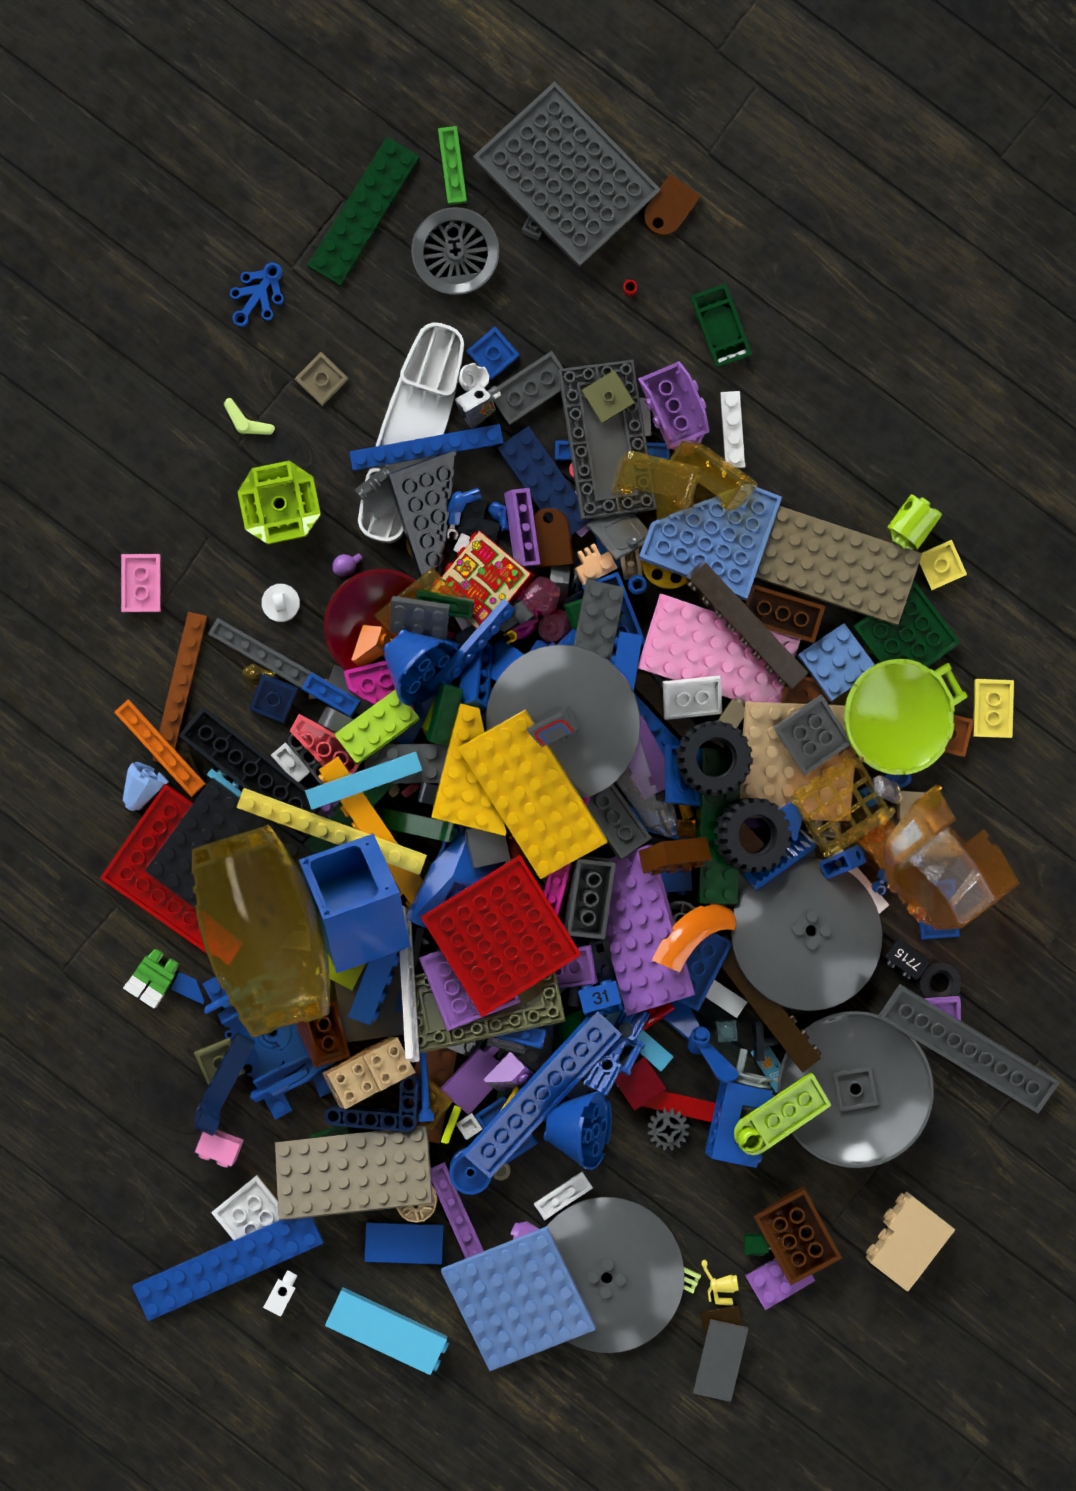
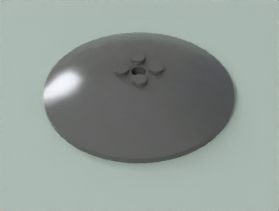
M573 645L541 647L519 657L500 675L488 701L486 729L487 731L525 709L534 723L570 706L580 728L575 730L576 735L568 739L565 736L559 738V743L550 747L580 797L586 798L603 791L613 784L631 763L640 737L641 721L638 702L624 675L603 656L591 650Z
M802 857L758 890H755L747 883L738 897V904H735L733 910L736 916L735 931L730 930L731 944L736 962L748 982L760 994L774 1003L786 1008L802 1011L827 1009L853 997L872 976L882 948L881 920L874 900L868 890L848 871L826 880L819 865V862L823 859ZM807 926H812L815 929L814 936L807 935Z
M858 1011L832 1014L804 1029L810 1037L808 1042L811 1046L815 1044L822 1054L819 1055L821 1060L802 1073L786 1052L779 1070L777 1093L779 1094L811 1072L814 1074L832 1106L792 1132L795 1139L819 1159L849 1168L880 1165L906 1151L916 1141L926 1126L934 1097L930 1065L916 1040L880 1019L878 1015ZM854 1083L861 1086V1092L857 1095L852 1094L850 1091V1086Z
M597 1197L571 1205L549 1222L547 1226L596 1326L594 1331L567 1342L588 1351L615 1353L641 1346L665 1328L675 1314L681 1300L684 1286V1265L675 1237L657 1215L644 1206L630 1200L616 1197ZM605 1272L612 1275V1280L608 1283L603 1282L601 1279V1275Z

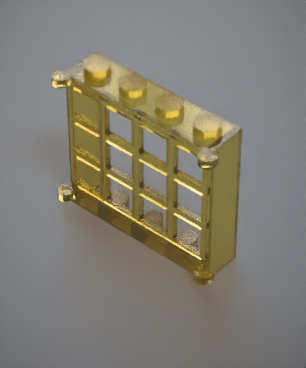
M855 756L844 758L841 761L842 764L826 770L825 775L815 777L809 782L808 786L798 788L793 792L794 795L790 797L793 805L796 806L803 821L823 852L824 857H832L893 817V814L896 812L894 808H888L864 768L862 762L865 761V758L863 756L860 758ZM856 767L862 779L853 784L847 772ZM844 776L850 787L838 794L832 782ZM866 783L871 795L862 799L856 788ZM828 785L835 797L823 804L817 792ZM853 791L859 802L847 809L841 798ZM813 795L820 807L808 814L801 802ZM874 798L880 810L871 814L865 803ZM838 801L844 812L832 819L826 807ZM862 806L868 818L856 825L850 813ZM823 811L828 823L816 829L810 818ZM847 816L853 828L841 835L835 823ZM831 826L837 838L825 844L819 833Z

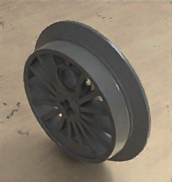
M446 208L428 216L418 227L412 242V260L420 278L434 290L449 295L467 294L483 286L493 275L499 260V243L490 223L478 213L465 208ZM454 223H462L461 228ZM465 225L471 226V231L463 240L462 236ZM436 229H440L445 242L433 234ZM455 230L458 232V236L451 238L448 236V233ZM476 230L482 235L479 238L473 240L472 242L466 244L469 241V239L473 236V234L476 232ZM431 237L443 247L428 244L426 242L428 238ZM485 240L487 247L470 249ZM424 248L442 253L424 255ZM457 249L458 256H454L453 250ZM488 252L487 259L469 255ZM442 258L428 267L424 261ZM469 260L485 264L483 270L479 269ZM445 263L436 276L431 274V270ZM459 264L465 272V275H460ZM465 264L477 273L470 274ZM450 265L448 276L440 278ZM454 265L456 266L457 276H452Z

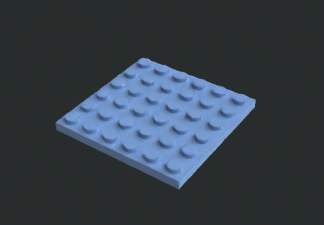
M548 1226L441 1269V1273L489 1371L596 1329Z

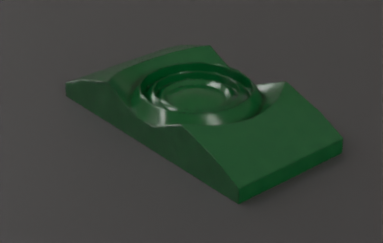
M726 283L690 296L697 320L716 368L752 355Z

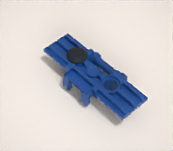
M623 1007V1011H621L614 1024V1027L622 1035L591 1068L583 1083L584 1085L608 1095L619 1073L630 1076V1070L641 1049H644L646 1046L637 1038L650 1015L648 1012L642 1011L627 1015L625 1007ZM631 1044L635 1045L624 1067H622L619 1057L624 1047L628 1048ZM604 1062L613 1064L612 1068L609 1070H604Z

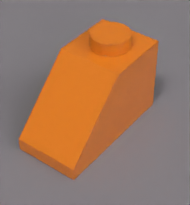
M363 625L352 661L359 667L371 664L385 653L383 648L390 642L391 634L382 627Z

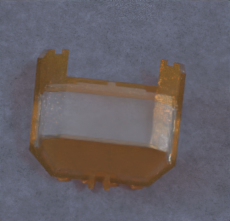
M935 785L912 804L889 837L884 841L885 876L889 882L887 886L893 894L897 892L900 900L904 904L908 903L907 910L918 922H924L927 926L930 924L935 930L961 929L1018 886L1020 882L997 844L992 845L987 839L989 834L985 829L966 843L949 826L956 818L940 791L943 789L942 786Z

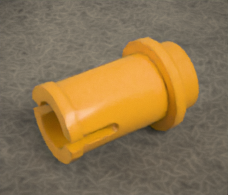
M678 805L683 820L694 816L691 806Z

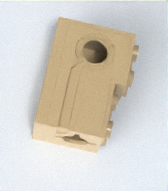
M391 1036L322 1072L339 1107L347 1109L415 1073L410 1061L406 1060L405 1051L399 1039Z
M906 1191L905 1194L901 1193L895 1201L897 1203L893 1209L890 1208L885 1213V1220L883 1222L888 1228L887 1230L884 1228L878 1236V1242L868 1248L866 1258L871 1264L908 1292L955 1229Z

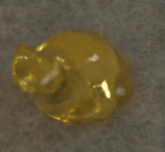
M255 664L249 665L242 671L244 679L248 681L258 680L262 674L270 677L274 675V672Z

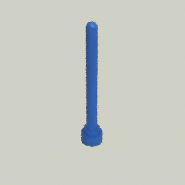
M426 1052L419 1053L422 1110L418 1114L419 1122L434 1121V1113H432L429 1104Z

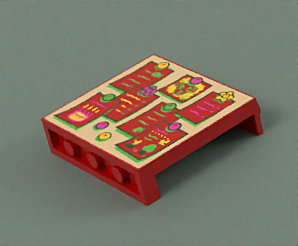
M479 530L478 533H473L469 538V544L459 550L457 559L446 566L444 575L434 581L432 585L434 587L431 591L474 599L472 619L466 620L477 629L503 599L512 605L535 575Z

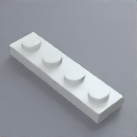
M740 391L721 392L725 469L745 468Z

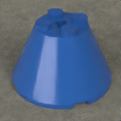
M405 629L401 630L398 636L391 642H388L383 648L385 661L398 699L403 704L412 706L411 703L418 702L422 704L434 697L436 693L427 685L454 656L458 648L447 640L408 632Z
M599 1091L559 1103L544 1119L546 1122L544 1140L551 1143L583 1168L590 1170L595 1169L605 1155L602 1153L604 1144L609 1143L612 1112L610 1101L606 1100L604 1097L606 1095Z

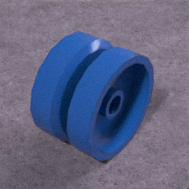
M463 1148L455 1153L450 1161L449 1176L451 1183L456 1190L463 1194L473 1195L480 1193L487 1188L491 1178L463 1155V1151L466 1149Z

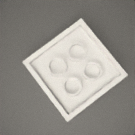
M258 1175L211 1212L233 1240L279 1220L278 1200Z

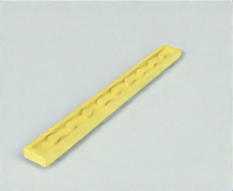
M246 788L242 790L237 805L239 809L337 845L371 835ZM375 836L386 863L420 875L427 855Z

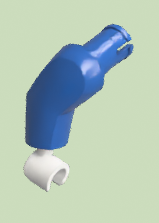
M478 488L464 493L457 491L452 495L448 505L449 516L446 522L449 525L446 533L448 539L450 532H454L455 540L458 538L455 525H459L464 506L467 503L481 500Z

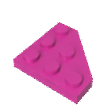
M386 661L343 672L348 691L372 705H375L395 690Z

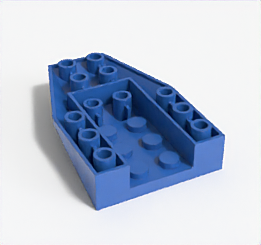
M467 826L464 830L472 829V827ZM463 830L430 865L406 917L409 921L427 929L420 918L422 915L503 866L505 862L472 868Z

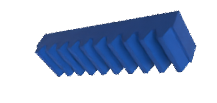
M800 830L797 841L794 842L792 839H788V842H791V846L785 849L787 852L785 858L779 859L781 863L777 866H772V869L767 871L744 872V878L755 890H758L814 850L816 842L805 831Z

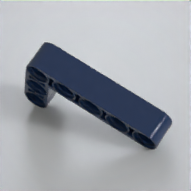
M238 1032L236 1033L195 1112V1129L211 1136L214 1135L220 1122V1109L249 1057L255 1040Z
M414 1073L400 1081L399 1109L351 1106L343 1109L339 1105H334L325 1112L324 1119L326 1123L332 1126L410 1132L420 1124L418 1115L421 1110L420 1075ZM408 1079L413 1080L414 1087L409 1086ZM407 1098L413 1100L414 1106H410L407 1103ZM332 1111L337 1112L338 1119L333 1117ZM351 1112L356 1114L357 1121L351 1118ZM369 1114L375 1116L376 1122L370 1120ZM388 1116L394 1118V1124L388 1121ZM407 1117L413 1120V1125L407 1123Z

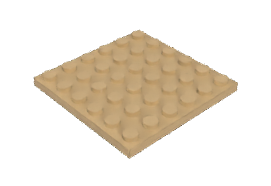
M745 701L743 736L747 737L749 740L747 742L748 746L752 748L750 754L751 758H753V764H750L751 771L746 776L745 782L740 784V799H767L770 803L777 804L779 808L792 801L803 820L850 821L856 755L851 744L805 776L773 727L806 704ZM829 705L845 730V706Z

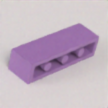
M530 488L510 490L504 493L513 558L524 568L539 565L540 558Z

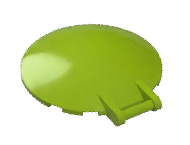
M892 659L870 667L856 680L846 700L844 725L848 740L861 760L883 773L907 775L929 767L943 754L954 731V706L968 697L965 691H962L949 663L933 671L913 660ZM943 674L947 678L956 696L953 697L950 693L947 685L945 684L942 678Z

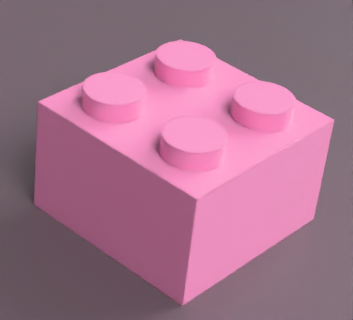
M216 1130L213 1136L203 1132L195 1152L202 1159L210 1160L211 1158L216 1160L218 1165L228 1167V1165L232 1166L236 1162L244 1140L220 1130Z

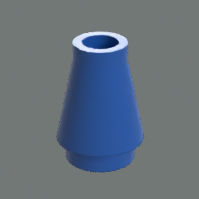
M635 575L629 579L628 588L634 594H641L647 588V581L644 577ZM634 584H640V588L635 589Z

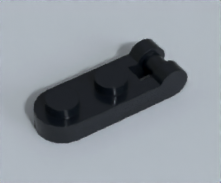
M606 934L605 939H586L587 944L591 945L595 971L599 983L605 980L617 982ZM602 944L603 949L596 950L595 946Z

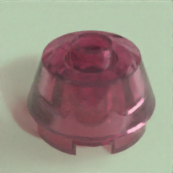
M538 577L524 587L523 602L532 611L535 608L542 611L541 615H549L557 608L560 589L550 579Z
M558 609L546 613L538 625L540 637L547 644L554 642L557 645L572 630L566 612Z

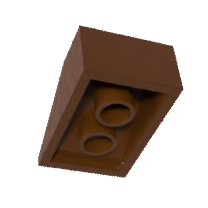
M326 1001L293 1011L297 1030L314 1067L350 1057L337 1001Z

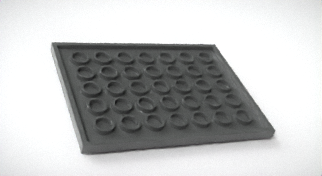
M555 81L473 156V160L578 267L588 260L661 190Z

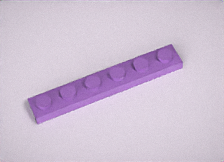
M445 1162L432 1167V1184L465 1258L484 1252L460 1195L451 1183L449 1170Z

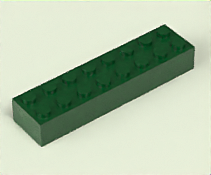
M699 748V768L704 774L718 777L728 771L732 759L729 749ZM740 785L737 789L727 794L712 796L700 793V806L696 807V838L707 837L712 860L704 862L705 866L695 868L694 903L738 904V870L732 868L731 864H726L723 861L724 856L718 854L717 849H719V845L714 844V839H717L714 827L719 825V823H716L718 817H722L721 811L724 808H729L730 803L739 801Z

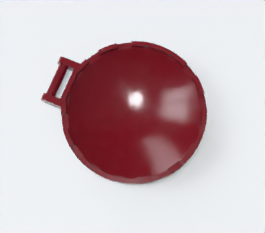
M372 569L349 578L336 590L325 612L324 635L332 657L343 670L359 667L352 661V657L363 625L384 628L391 634L390 639L398 636V633L389 632L392 596L416 599L418 589L427 591L417 580L396 570ZM448 630L447 638L455 639L456 633ZM380 656L371 664L385 661V658Z

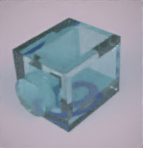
M735 1020L715 1021L718 1042L738 1041Z

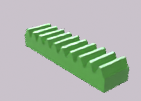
M457 126L438 128L448 205L467 203Z

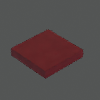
M645 1056L633 1064L630 1076L619 1073L615 1080V1083L634 1111L666 1089Z

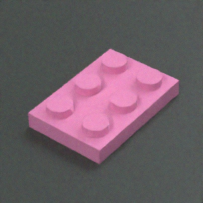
M121 554V612H161L160 554Z

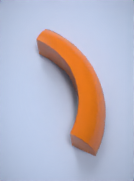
M711 904L706 907L699 906L693 909L672 927L673 932L668 939L662 940L652 961L681 972L687 958L702 940L720 930L728 929L735 931L736 916L734 912L721 904Z

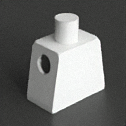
M287 1270L283 1280L278 1279L263 1308L281 1317L295 1290L293 1284L297 1275ZM281 1287L287 1289L285 1296L279 1294Z

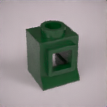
M744 1234L745 1256L750 1253L752 1256H765V1253L772 1251L763 1234Z

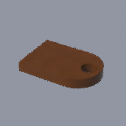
M671 174L660 187L661 190L649 202L644 214L647 228L659 236H667L674 233L701 198V195ZM655 219H660L663 222V226L657 229L652 225V222Z
M557 508L540 510L534 516L540 564L536 565V567L573 564L572 540L567 516ZM547 512H550L553 515V521L551 523H548L545 520V515Z

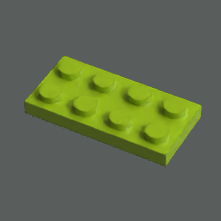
M394 690L334 735L355 763L359 765L418 722L420 718L411 706L403 704L398 699Z

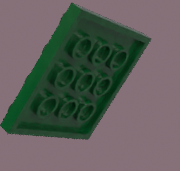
M915 581L910 588L898 626L869 616L853 626L879 663L892 659H908L928 667L960 643Z

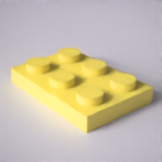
M974 679L973 737L1012 738L1014 680Z

